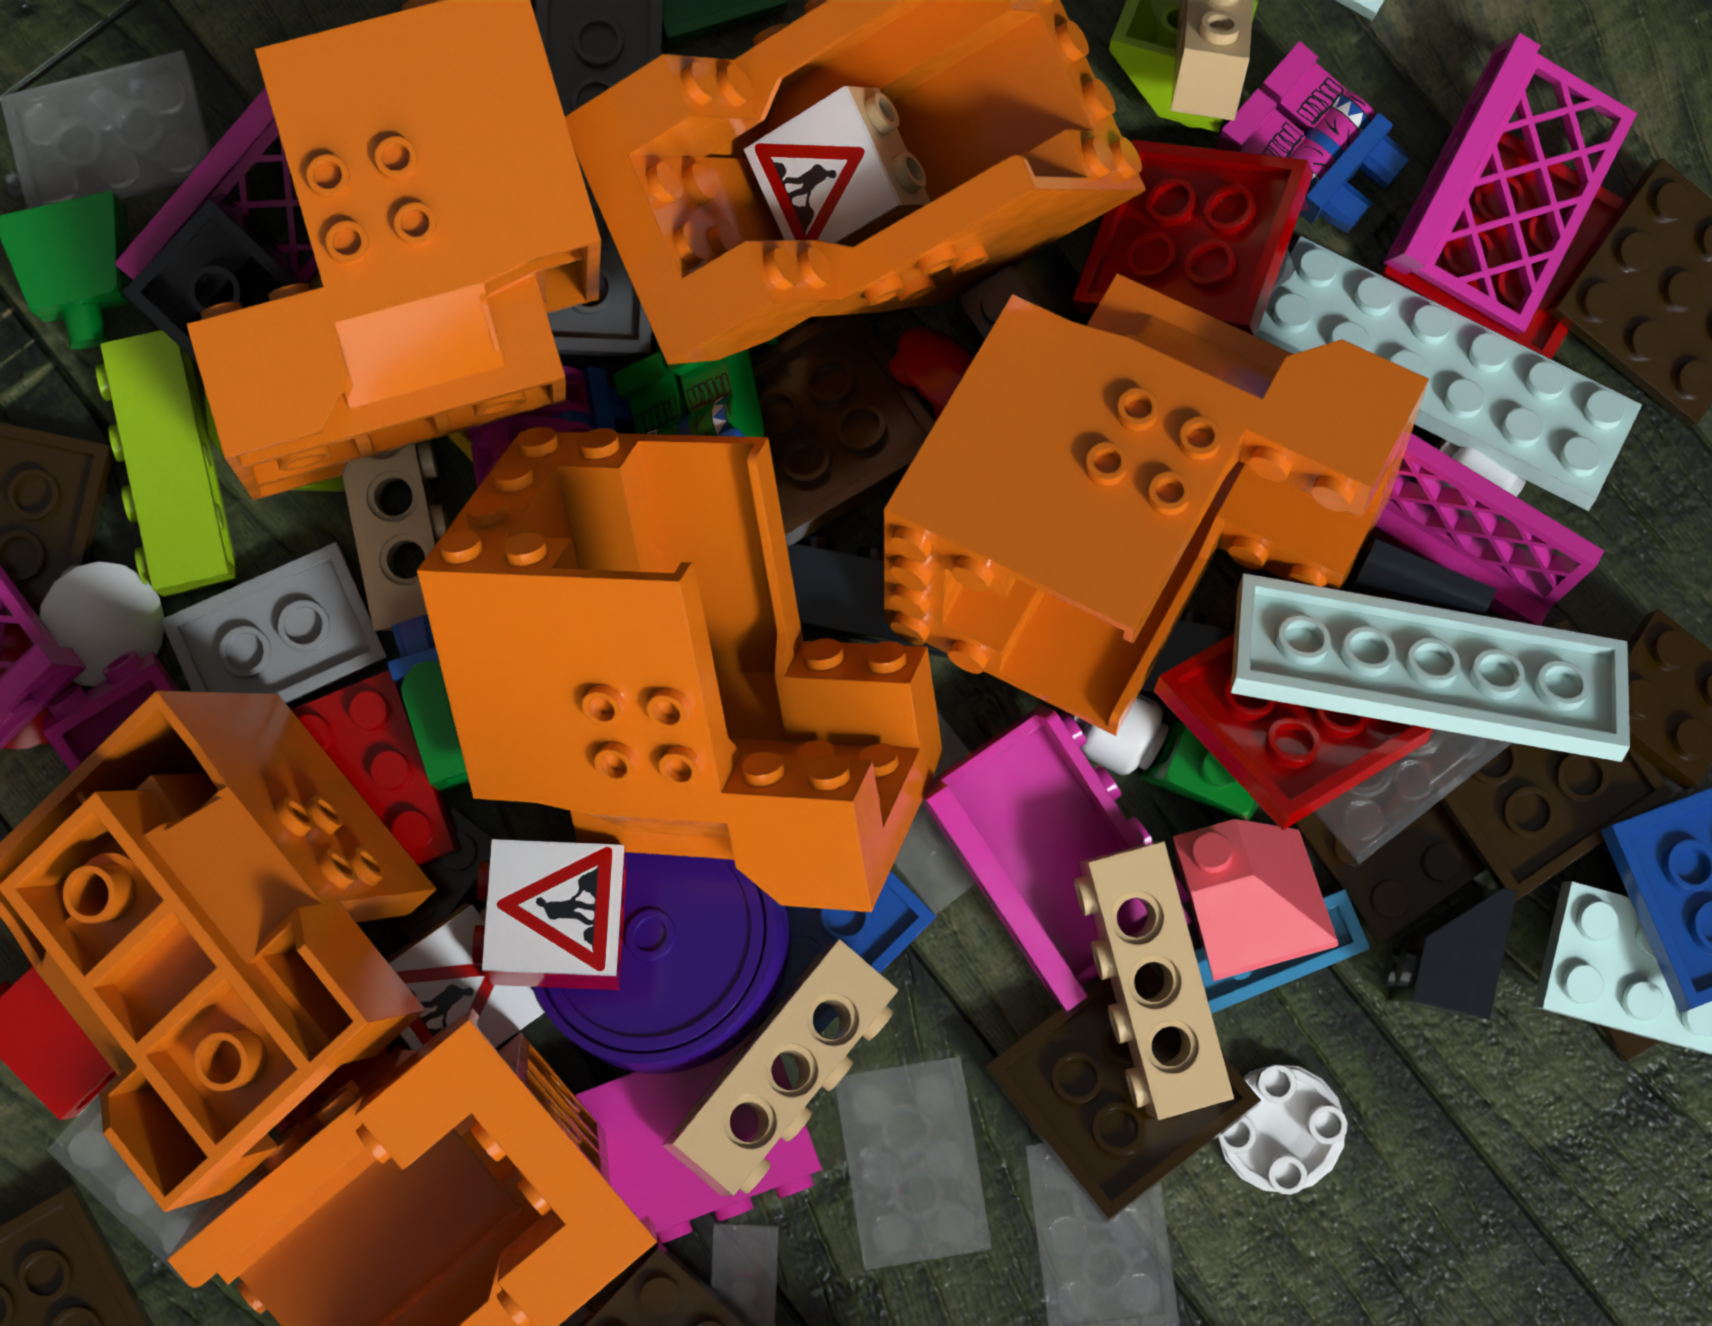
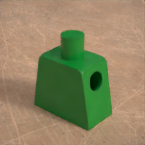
M112 190L0 215V239L30 311L43 322L64 320L71 349H88L107 342L102 311L125 306L130 303V300L122 293L130 284V277L114 264L129 247L126 205Z
M1181 720L1163 721V723L1169 726L1163 745L1149 768L1146 770L1142 769L1138 779L1227 819L1252 822L1259 804ZM1174 746V749H1173V751H1172L1170 757L1168 758V756H1169V754H1170V751H1171L1172 747Z

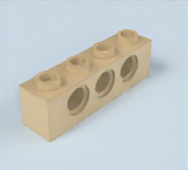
M1179 0L1170 111L1235 121L1250 59L1253 0Z
M431 440L351 461L347 464L342 474L373 631L376 632L392 630V625L427 614L418 575L410 579L402 578L394 568L393 559L399 547L411 542L418 544L422 548L426 558L450 526L444 503H433L429 479L438 477V466ZM405 481L412 490V503L403 514L390 516L382 507V492L391 482Z
M1151 841L1079 861L1082 876L1074 878V888L1083 915L1093 914L1100 940L1091 942L1092 955L1101 980L1111 979L1117 1003L1108 1006V1013L1117 1042L1119 1044L1128 1042L1134 1067L1126 1069L1125 1075L1135 1107L1145 1106L1148 1115L1161 1120L1234 1099L1165 841ZM1136 898L1146 908L1147 921L1140 932L1128 936L1118 926L1117 912L1126 900ZM1149 962H1155L1164 973V985L1156 996L1143 999L1135 989L1134 978L1141 966ZM1173 1026L1181 1036V1049L1172 1060L1159 1062L1152 1052V1040L1159 1030Z
M840 939L825 944L662 1146L720 1196H734L739 1189L748 1194L769 1170L771 1163L765 1156L780 1138L786 1142L791 1141L808 1122L813 1112L806 1105L821 1086L830 1091L851 1068L853 1061L847 1054L858 1040L863 1036L870 1041L889 1021L894 1011L887 1004L898 992V989ZM820 1003L831 1006L839 1017V1029L832 1039L822 1037L814 1028L813 1013ZM780 1053L792 1057L799 1068L798 1081L791 1090L779 1087L772 1077V1064ZM740 1104L749 1106L758 1118L757 1132L748 1142L739 1140L730 1128L731 1113Z

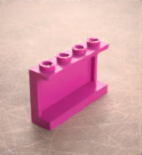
M1040 704L933 778L921 803L1051 999L1068 1012L1088 997L1082 987L1099 976L1091 950V942L1100 940L1093 914L1083 915L1074 888V878L1082 876L1079 861L1153 840L1136 817L1133 816L1126 820L1114 801L1122 795L1120 789L1101 764L1093 768L1081 751L1080 747L1087 743V739L1072 716L1066 711L1058 715L1055 710ZM1174 875L1181 904L1183 905L1189 901V896ZM1136 898L1126 900L1117 912L1119 928L1128 936L1137 934L1144 928L1147 921L1145 906ZM1182 906L1185 919L1188 925L1192 922V920L1189 917L1186 910L1184 909V907Z
M759 1025L741 1043L726 1054L699 1067L666 1074L633 1072L574 1094L606 1132L610 1185L640 1220L647 1215L655 1224L657 1242L659 1241L661 1244L692 1232L693 1229L689 1221L691 1219L714 1211L719 1222L753 1209L754 1206L750 1197L775 1188L777 1197L780 1199L815 1185L811 1174L822 1170V1164L806 1124L791 1141L786 1142L782 1138L777 1141L765 1156L771 1163L769 1170L748 1194L739 1189L734 1196H720L662 1146ZM779 1054L772 1064V1077L779 1087L791 1090L792 1085ZM744 1104L738 1105L730 1116L731 1131L739 1140L748 1142L755 1136L758 1129L756 1113Z

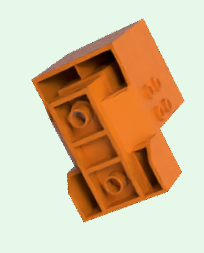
M409 0L402 5V11L255 49L323 287L310 290L309 284L306 283L284 286L268 294L269 302L247 308H242L240 302L217 304L206 308L200 313L202 320L186 324L224 458L253 500L340 477L347 464L351 461L566 402L565 374L547 314L599 300L601 237L530 0Z
M811 0L804 6L805 15L789 25L786 23L774 25L758 33L752 40L754 47L734 60L662 54L565 116L576 156L667 365L720 360L767 342L810 317L880 313L908 307L941 305L981 283L1010 263L1033 254L1146 191L1139 172L1142 170V163L1138 152L1127 138L1121 136L1112 116L1115 112L1113 97L1106 85L1101 80L1095 78L1086 58V55L1089 53L1088 42L1079 26L1072 20H1069L1060 0ZM843 86L879 88L880 92L892 102L898 113L899 126L897 129L907 151L917 158L925 172L926 185L924 188L931 202L856 246L822 240H784L743 149Z
M1118 273L1087 326L1072 322L1012 294L884 508V623L890 625L891 630L908 643L918 646L927 643L947 653L949 659L965 671L974 674H980L984 671L1116 736L1218 548L1227 551L1234 561L1249 569L1259 570L1263 568L1290 582L1335 590L1343 589L1390 499L1429 378L1343 339L1299 353H1290Z
M535 427L520 431L417 569L473 799L532 802L570 810L577 843L624 845L625 852L734 860L735 867L781 906L872 912L943 756L928 647L903 646L898 642L892 641L877 644L840 643L835 639L829 638L803 641L768 437L620 434L608 428L594 429L586 433L555 432L554 429L549 427Z
M155 691L0 842V917L16 938L35 970L119 1076L100 1094L103 1134L164 1213L230 1192L278 1148L268 1132L340 1065L377 1056L426 1010L356 923L408 915L437 889L278 694Z
M471 1008L437 1033L416 1052L407 1050L400 1042L356 1080L353 1081L351 1078L320 1104L321 1109L302 1125L299 1123L295 1124L275 1141L278 1148L230 1192L214 1197L198 1211L167 1261L184 1281L194 1288L202 1286L216 1273L220 1275L227 1285L239 1276L241 1280L236 1286L245 1301L259 1314L268 1310L281 1326H559L657 1243L655 1224L647 1215L640 1220L610 1185L606 1132L522 1032L497 1051L478 1029L479 1015Z

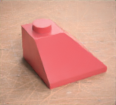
M1232 819L1173 836L1177 870L1182 885L1189 896L1188 904L1213 981L1338 946V940L1299 829L1286 828L1282 830L1279 826Z

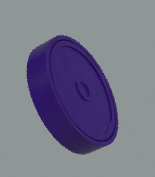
M626 852L628 864L620 990L533 987L540 1005L554 1025L572 1042L597 1058L613 1066L645 1074L676 1073L693 1069L719 1058L741 1043L762 1021L772 1006L781 987L789 957L790 933L786 906L778 904L735 867L734 860Z

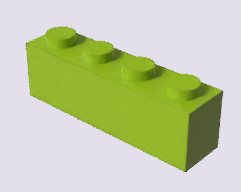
M163 330L101 343L104 363L96 365V377L103 399L106 402L111 400L113 402L117 424L109 425V438L117 462L125 461L130 485L122 487V500L128 520L131 524L138 522L143 546L135 548V561L142 583L144 585L151 584L154 592L168 598L239 582L240 578L210 439L208 438V430L192 357Z

